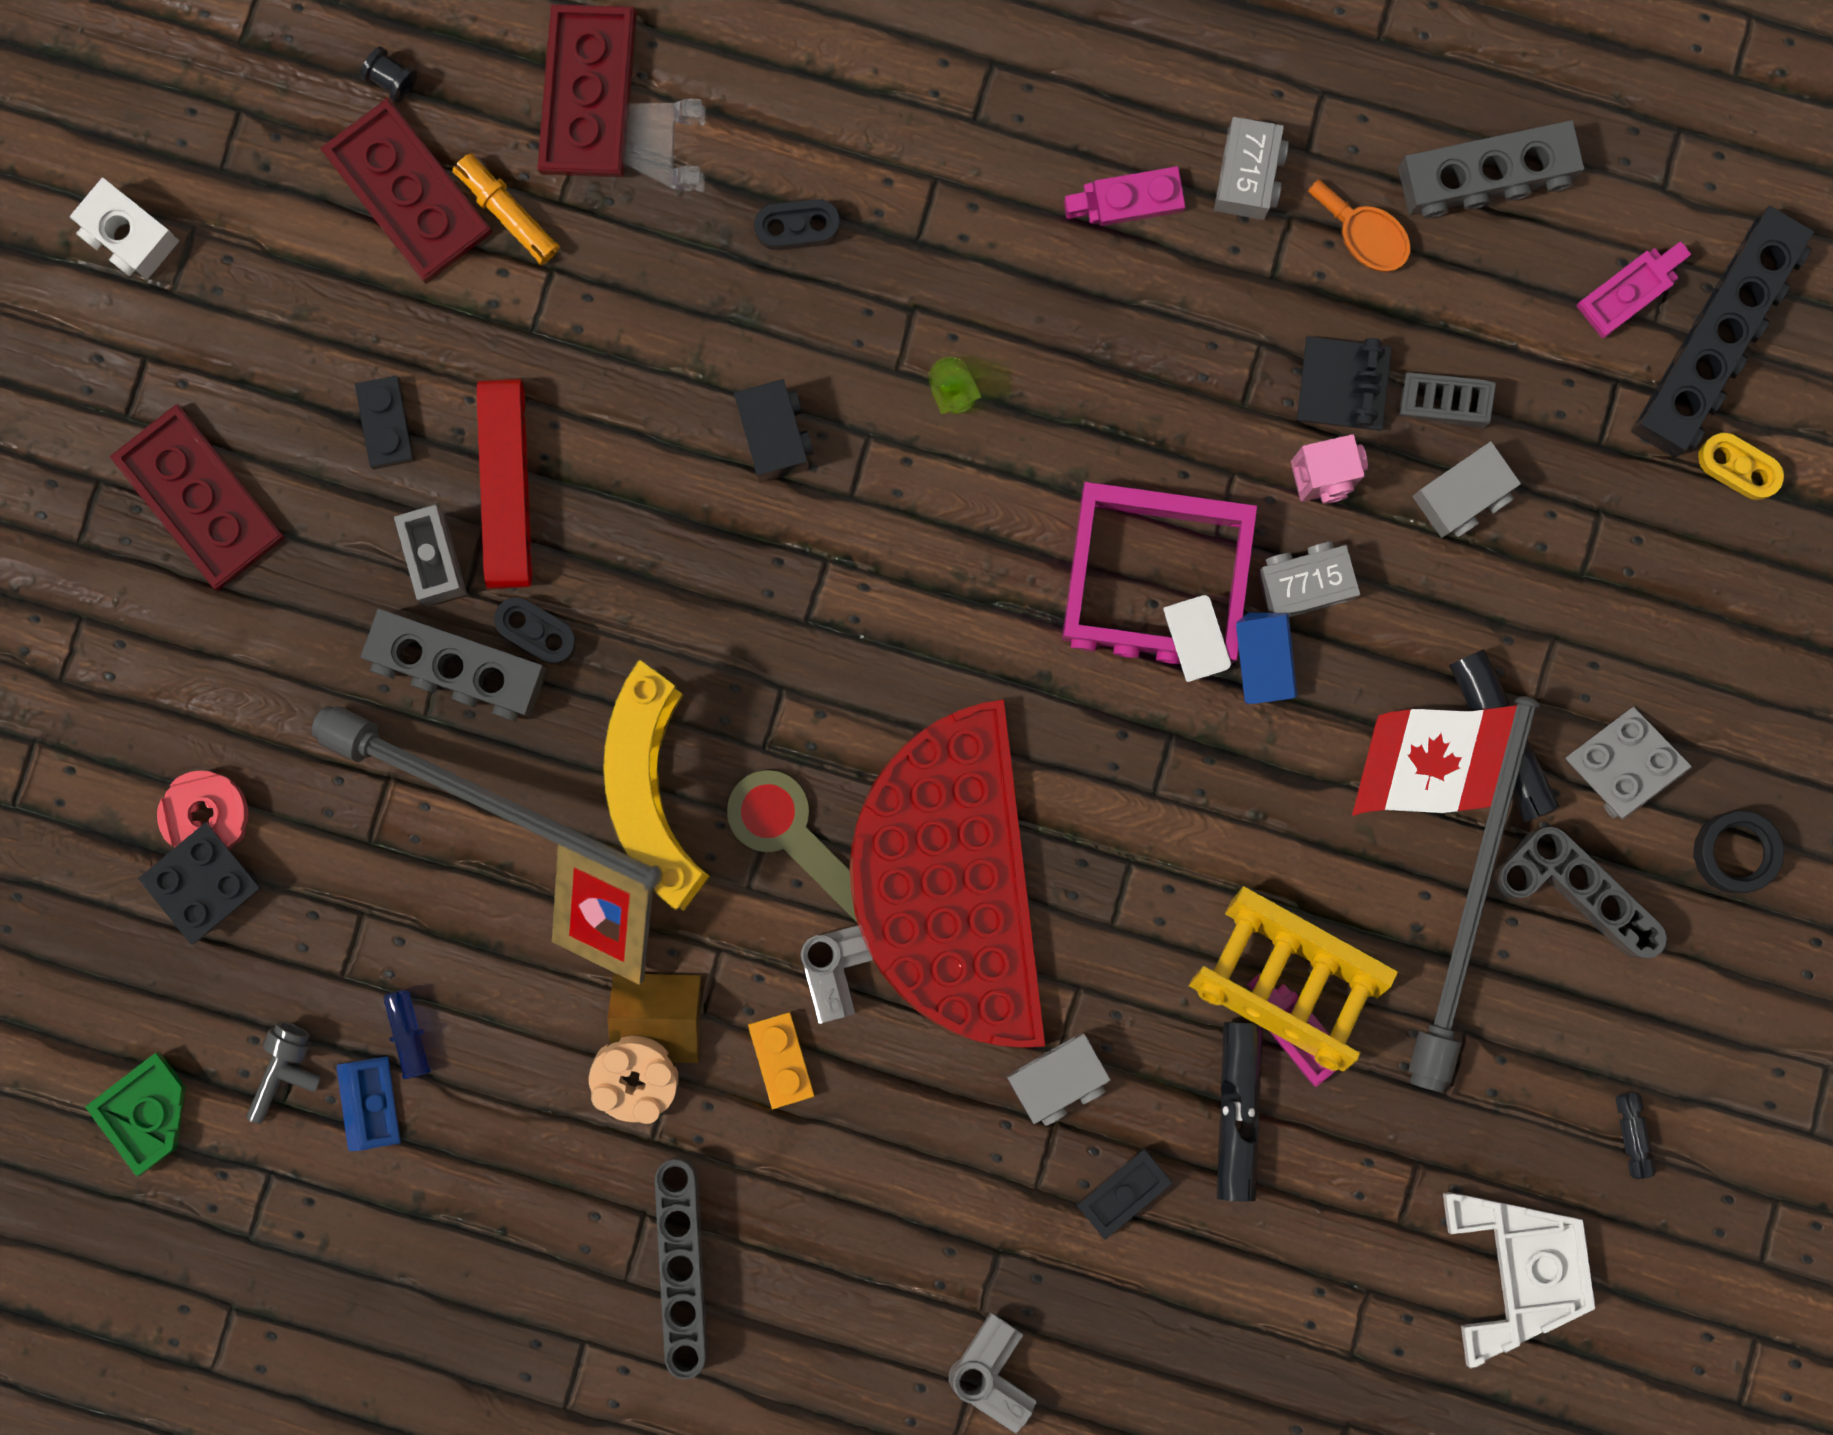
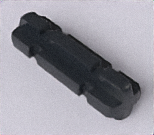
M1638 1092L1619 1094L1615 1100L1618 1113L1623 1115V1119H1620L1626 1154L1631 1156V1160H1628L1630 1175L1635 1179L1655 1176L1654 1158L1649 1157L1648 1153L1652 1151L1646 1117L1641 1116L1640 1112L1644 1110L1642 1097Z

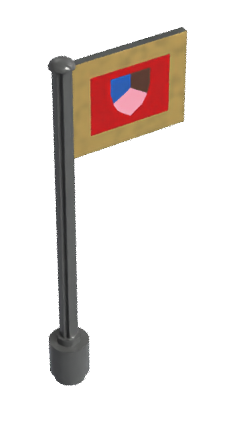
M326 706L319 711L312 724V735L318 739L321 746L355 762H360L370 756L378 758L557 843L552 943L640 985L644 981L652 892L662 879V870L658 865L654 867L648 866L381 740L376 723L343 707L336 706L332 708Z

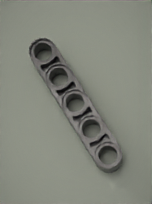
M676 1156L669 1158L658 1168L655 1175V1196L665 1363L671 1375L678 1379L687 1380L694 1378L701 1372L708 1356L698 1173L692 1161L685 1157ZM679 1166L686 1171L688 1183L685 1188L678 1190L669 1187L665 1180V1172L669 1167ZM673 1211L686 1213L691 1222L689 1231L682 1234L673 1232L668 1226V1215ZM681 1255L689 1258L693 1265L692 1275L686 1278L675 1276L670 1268V1261L673 1257ZM681 1300L690 1302L696 1311L695 1319L690 1322L677 1320L672 1311L674 1303ZM687 1345L694 1348L698 1354V1363L690 1367L679 1364L675 1357V1350L679 1346Z

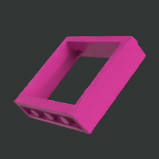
M1085 482L1081 495L1062 641L1071 642L1070 648L1082 649V651L1096 652L1097 646L1114 648L1113 654L1117 656L1139 658V652L1157 654L1156 661L1181 664L1173 638L1079 625L1094 509L1100 508L1239 528L1224 638L1230 662L1233 664L1237 660L1238 655L1236 623L1243 617L1257 506Z

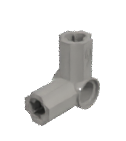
M858 925L813 936L802 945L800 951L801 961L804 966L818 1023L855 1014L844 968L873 961ZM816 942H824L831 947L833 957L831 962L825 967H815L808 959L809 948Z
M990 1312L961 1359L951 1366L949 1383L953 1391L963 1401L972 1404L1017 1434L1031 1416L1037 1401L998 1374L1023 1334ZM969 1369L979 1370L981 1373L980 1385L971 1391L961 1389V1375Z

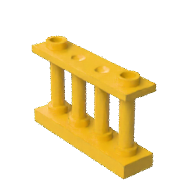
M1243 886L1231 900L1225 912V915L1234 919L1236 926L1214 970L1212 971L1203 966L1192 978L1189 987L1198 991V995L1206 1002L1213 1005L1222 1004L1315 1056V1061L1321 1066L1330 1070L1344 1072L1357 1061L1360 1055L1358 1051L1345 1044L1367 998L1373 996L1378 999L1392 986L1398 971ZM1258 932L1272 940L1275 947L1253 991L1250 992L1230 981L1229 978L1251 934ZM1290 954H1297L1310 961L1313 969L1292 1013L1289 1014L1268 1002V999ZM1329 975H1335L1348 982L1352 990L1329 1036L1307 1024V1021Z

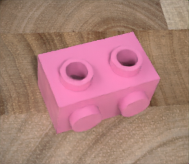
M1354 434L1304 445L1291 460L1301 502L1321 498L1322 504H1329L1348 498L1347 493L1355 491L1354 487L1364 477L1363 471L1368 469L1365 449L1362 444L1356 445Z

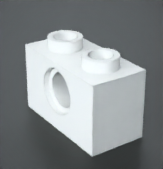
M103 177L69 216L81 227L76 234L96 250L103 244L114 254L109 261L129 277L136 271L147 280L179 242L167 228ZM124 224H130L129 234L122 240H114L117 228Z

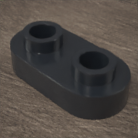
M822 199L770 204L758 212L754 221V229L758 241L764 247L771 250L825 245L834 240L840 228L839 214L836 208L830 202ZM815 219H823L827 225L823 230L816 231L812 229L811 223ZM774 223H779L784 226V231L780 235H772L768 231L769 227Z
M519 597L509 598L498 606L494 616L496 629L512 643L548 664L564 663L574 654L577 644L576 636L573 630L561 620L526 599ZM518 613L524 614L526 618L524 626L513 628L511 625L512 617ZM552 636H560L563 641L561 648L555 651L548 648V640Z

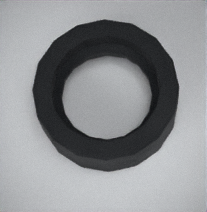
M1736 810L1714 816L1701 827L1694 840L1693 857L1698 872L1709 885L1722 892L1749 893L1763 889L1776 878L1783 865L1784 845L1779 831L1769 819L1755 812ZM1734 826L1745 827L1753 831L1759 837L1763 847V861L1760 867L1750 876L1743 878L1731 877L1722 872L1717 866L1713 855L1714 843L1718 836L1724 830Z

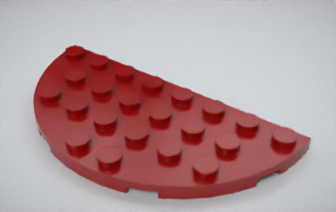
M1003 699L964 708L937 720L904 744L885 765L874 781L856 823L850 859L851 896L856 920L872 959L894 990L916 1011L944 1029L973 1041L1006 1047H1044V1031Z

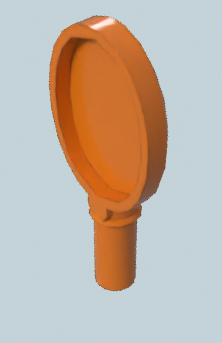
M1320 179L1311 186L1308 192L1334 214V218H1338L1343 222L1342 236L1344 243L1358 262L1374 271L1384 273L1393 272L1405 264L1410 254V242L1403 226L1393 216L1376 207L1351 208L1348 202L1341 199Z

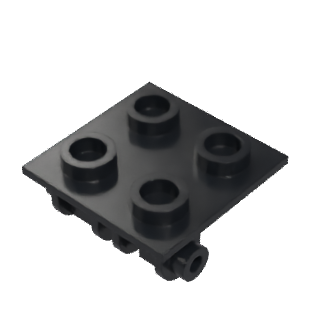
M1306 336L1297 421L1382 431L1392 347L1383 346L1382 340L1376 338H1366L1364 343Z
M207 822L138 878L191 945L197 943L261 889L256 883L258 880L256 875L248 867L244 868Z

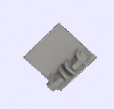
M1634 707L1565 758L1606 802L1603 805L1606 812L1613 819L1619 816L1622 820L1692 768Z

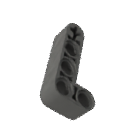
M1546 827L1531 831L1493 871L1492 882L1495 890L1503 897L1511 899L1530 896L1547 880L1628 957H1656L1666 946V932L1661 924L1568 835L1558 828ZM1543 835L1551 838L1555 846L1554 854L1549 859H1544L1537 851V842ZM1574 866H1579L1586 874V883L1580 890L1574 888L1569 881V872ZM1512 867L1521 869L1525 876V884L1518 891L1512 889L1507 882V873ZM1607 896L1612 897L1618 905L1617 915L1612 920L1605 918L1601 912V903ZM1625 924H1627L1631 928L1618 930V928L1624 926ZM1632 930L1647 932L1643 938L1647 946H1636L1639 937Z

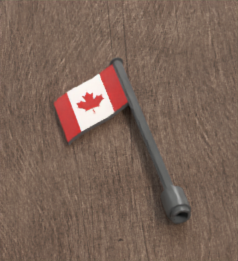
M1518 697L1514 701V703H1517L1515 706L1470 712L1426 709L1388 712L1378 715L1352 817L1363 813L1385 810L1450 813L1490 808L1434 1025L1429 1024L1428 1032L1418 1031L1408 1070L1412 1073L1410 1083L1426 1089L1444 1092L1446 1083L1452 1082L1462 1044L1461 1041L1454 1039L1455 1031L1452 1030L1534 712L1536 708L1540 709L1539 703L1531 697Z

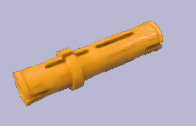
M473 153L464 156L457 163L461 168L455 166L452 172L477 196L476 202L482 209L488 208L540 265L547 263L554 257V252L559 251L560 245L506 190L507 185L502 179L496 180L476 159Z

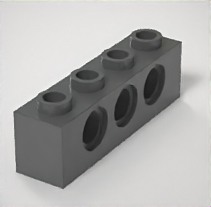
M1573 120L1406 155L1398 166L1409 216L1422 214L1424 219H1430L1448 213V208L1464 205L1465 210H1472L1488 205L1490 203L1489 199L1502 196L1506 197V201H1515L1530 196L1532 194L1531 190L1547 187L1548 192L1565 190L1573 186V181L1584 171V165ZM1532 156L1537 158L1541 163L1542 171L1536 172L1527 168L1524 163V157ZM1492 165L1496 167L1500 172L1501 179H1488L1482 171V166ZM1451 174L1455 176L1459 182V188L1449 189L1445 187L1441 182L1440 175Z
M381 609L377 610L360 658L372 663L369 670L371 672L391 679L395 678L397 672L413 677L410 685L434 694L437 686L453 691L452 700L475 708L478 700L494 705L492 714L517 722L519 714L531 718L548 669L540 664ZM411 643H420L422 647L420 660L412 665L405 664L403 660L405 647ZM451 657H460L463 661L462 673L454 679H447L443 673L445 662ZM492 671H501L504 675L503 687L496 693H487L484 688L485 677Z

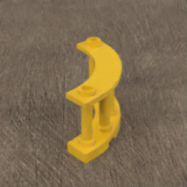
M639 660L628 676L617 698L609 722L604 756L605 791L613 824L627 855L651 867L658 865L662 870V879L653 890L674 909L677 910L679 907L685 911L710 878V875L690 858L673 834L663 811L658 777V757L662 740L672 714L684 695L675 689V685Z

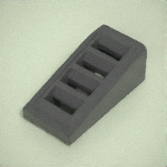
M1406 372L1399 416L1484 429L1491 420L1496 382ZM1418 385L1426 386L1423 407H1415ZM1436 388L1443 389L1440 409L1433 408ZM1454 391L1461 392L1458 411L1451 410ZM1471 394L1479 395L1476 413L1469 412Z

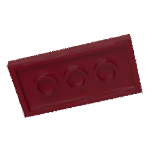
M551 4L537 171L540 174L624 177L637 11L634 7Z
M388 97L320 148L425 284L493 233Z
M179 404L174 405L109 456L216 591L226 586L286 538Z

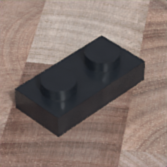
M396 375L355 383L370 467L375 470L415 462L400 378Z
M1142 1148L1076 1203V1205L1104 1240H1106L1173 1183L1146 1150Z

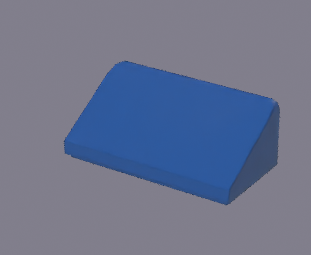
M1247 613L1236 623L1245 703L1257 704L1296 698L1298 695L1289 613Z
M381 1057L337 1064L348 1150L361 1151L400 1144L389 1058Z

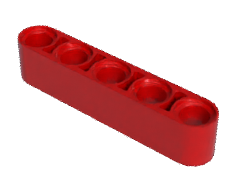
M522 379L478 381L477 418L485 585L487 589L531 587L532 553L526 408Z

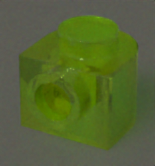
M946 357L940 359L932 366L928 377L929 385L942 415L950 411L952 414L964 412L975 404L974 400L981 398L968 366L962 360Z

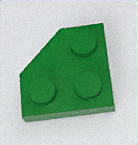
M157 1052L85 1106L136 1177L142 1176L177 1149L186 1086L161 1052Z

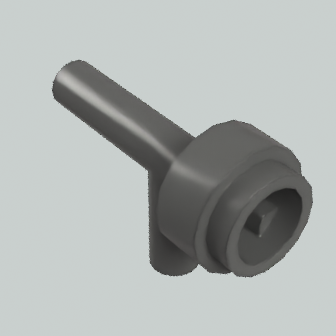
M277 1022L274 1028L268 1030L262 1046L272 1057L246 1118L258 1124L263 1123L281 1080L315 1092L321 1076L288 1064L289 1062L302 1063L310 1047V1042L308 1041L310 1035L306 1030L288 1022Z

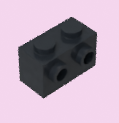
M781 379L735 392L734 396L759 483L809 469L806 457L814 455L808 431L799 432L795 416L802 414L796 389L787 391L785 381Z

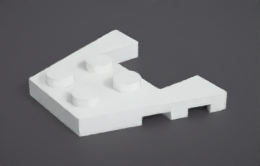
M1451 1192L1443 1193L1448 1233L1458 1234L1494 1229L1506 1319L1461 1325L1465 1360L1469 1368L1477 1367L1485 1363V1360L1503 1351L1506 1353L1520 1346V1343L1542 1332L1545 1334L1595 1309L1583 1220Z

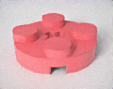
M203 770L185 773L169 785L171 787L166 791L164 799L161 798L157 809L158 826L163 838L171 846L176 847L203 825L201 821H193L192 813L199 811L198 804L201 802H205L207 808L213 809L214 816L209 818V825L229 850L236 843L240 842L246 833L248 806L245 796L231 778Z

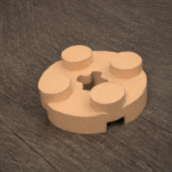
M634 1035L621 1037L619 1042L602 1047L595 1056L589 1073V1087L592 1092L591 1100L593 1105L597 1109L605 1111L610 1116L622 1121L640 1122L643 1124L656 1121L659 1114L664 1112L672 1103L679 1079L676 1065L674 1067L672 1061L667 1057V1050L652 1039ZM632 1071L640 1074L639 1080L645 1084L642 1086L637 1085L636 1087L630 1086L623 1080L622 1076L629 1077Z

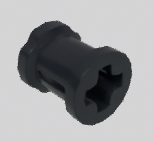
M379 46L365 60L360 71V78L365 82L373 81L390 93L391 100L398 103L413 88L417 79V70L413 67L405 68L388 56V50Z

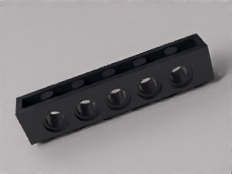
M1770 205L1756 216L1630 431L1631 433L1673 458L1687 449L1692 452L1696 448L1706 429L1701 427L1708 413L1714 415L1726 398L1727 393L1722 390L1729 376L1735 379L1746 364L1748 356L1743 354L1750 340L1757 342L1769 324V320L1765 318L1767 311L1771 305L1778 306L1791 286V284L1786 282L1788 275L1793 268L1799 270L1808 258L1812 248L1807 246V243L1814 233L1813 230ZM1760 254H1767L1774 260L1775 271L1768 270L1762 265ZM1739 290H1746L1751 293L1754 298V307L1746 306L1741 302ZM1721 325L1730 329L1733 334L1732 343H1726L1720 339L1717 331L1718 326ZM1697 362H1704L1711 368V380L1704 379L1697 373ZM1676 398H1683L1689 403L1691 407L1690 416H1683L1676 410Z

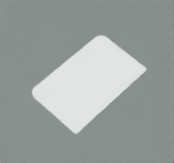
M1202 595L1163 608L1187 682L1230 668L1231 662L1211 600L1208 596Z

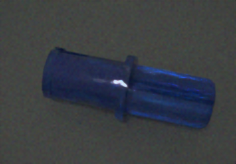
M399 990L388 993L384 996V1003L393 1036L389 1037L390 1042H395L403 1079L431 1072L420 1035L424 1033V1029L418 1028L409 992L407 990Z

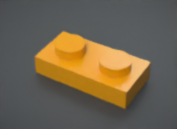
M791 1012L748 1024L772 1109L814 1097V1091Z

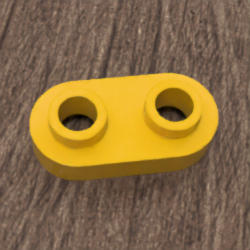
M1716 434L1706 440L1699 450L1698 459L1704 472L1749 499H1766L1775 494L1783 484L1784 473L1779 462L1733 434ZM1715 450H1720L1725 454L1726 461L1724 464H1719L1715 461ZM1753 472L1761 474L1763 478L1761 486H1757L1752 482L1751 475Z

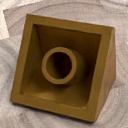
M613 973L607 1017L609 1045L619 1042L621 1037L630 1035L642 1036L661 1044L667 1050V1057L673 1063H699L701 975L645 974L644 981L639 985Z

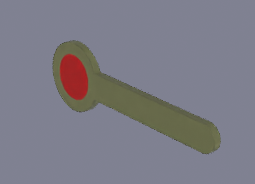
M774 770L757 771L743 778L732 790L727 804L728 823L735 837L742 844L756 851L775 852L784 849L857 922L851 896L850 870L807 828L810 812L809 802L800 784L789 775Z

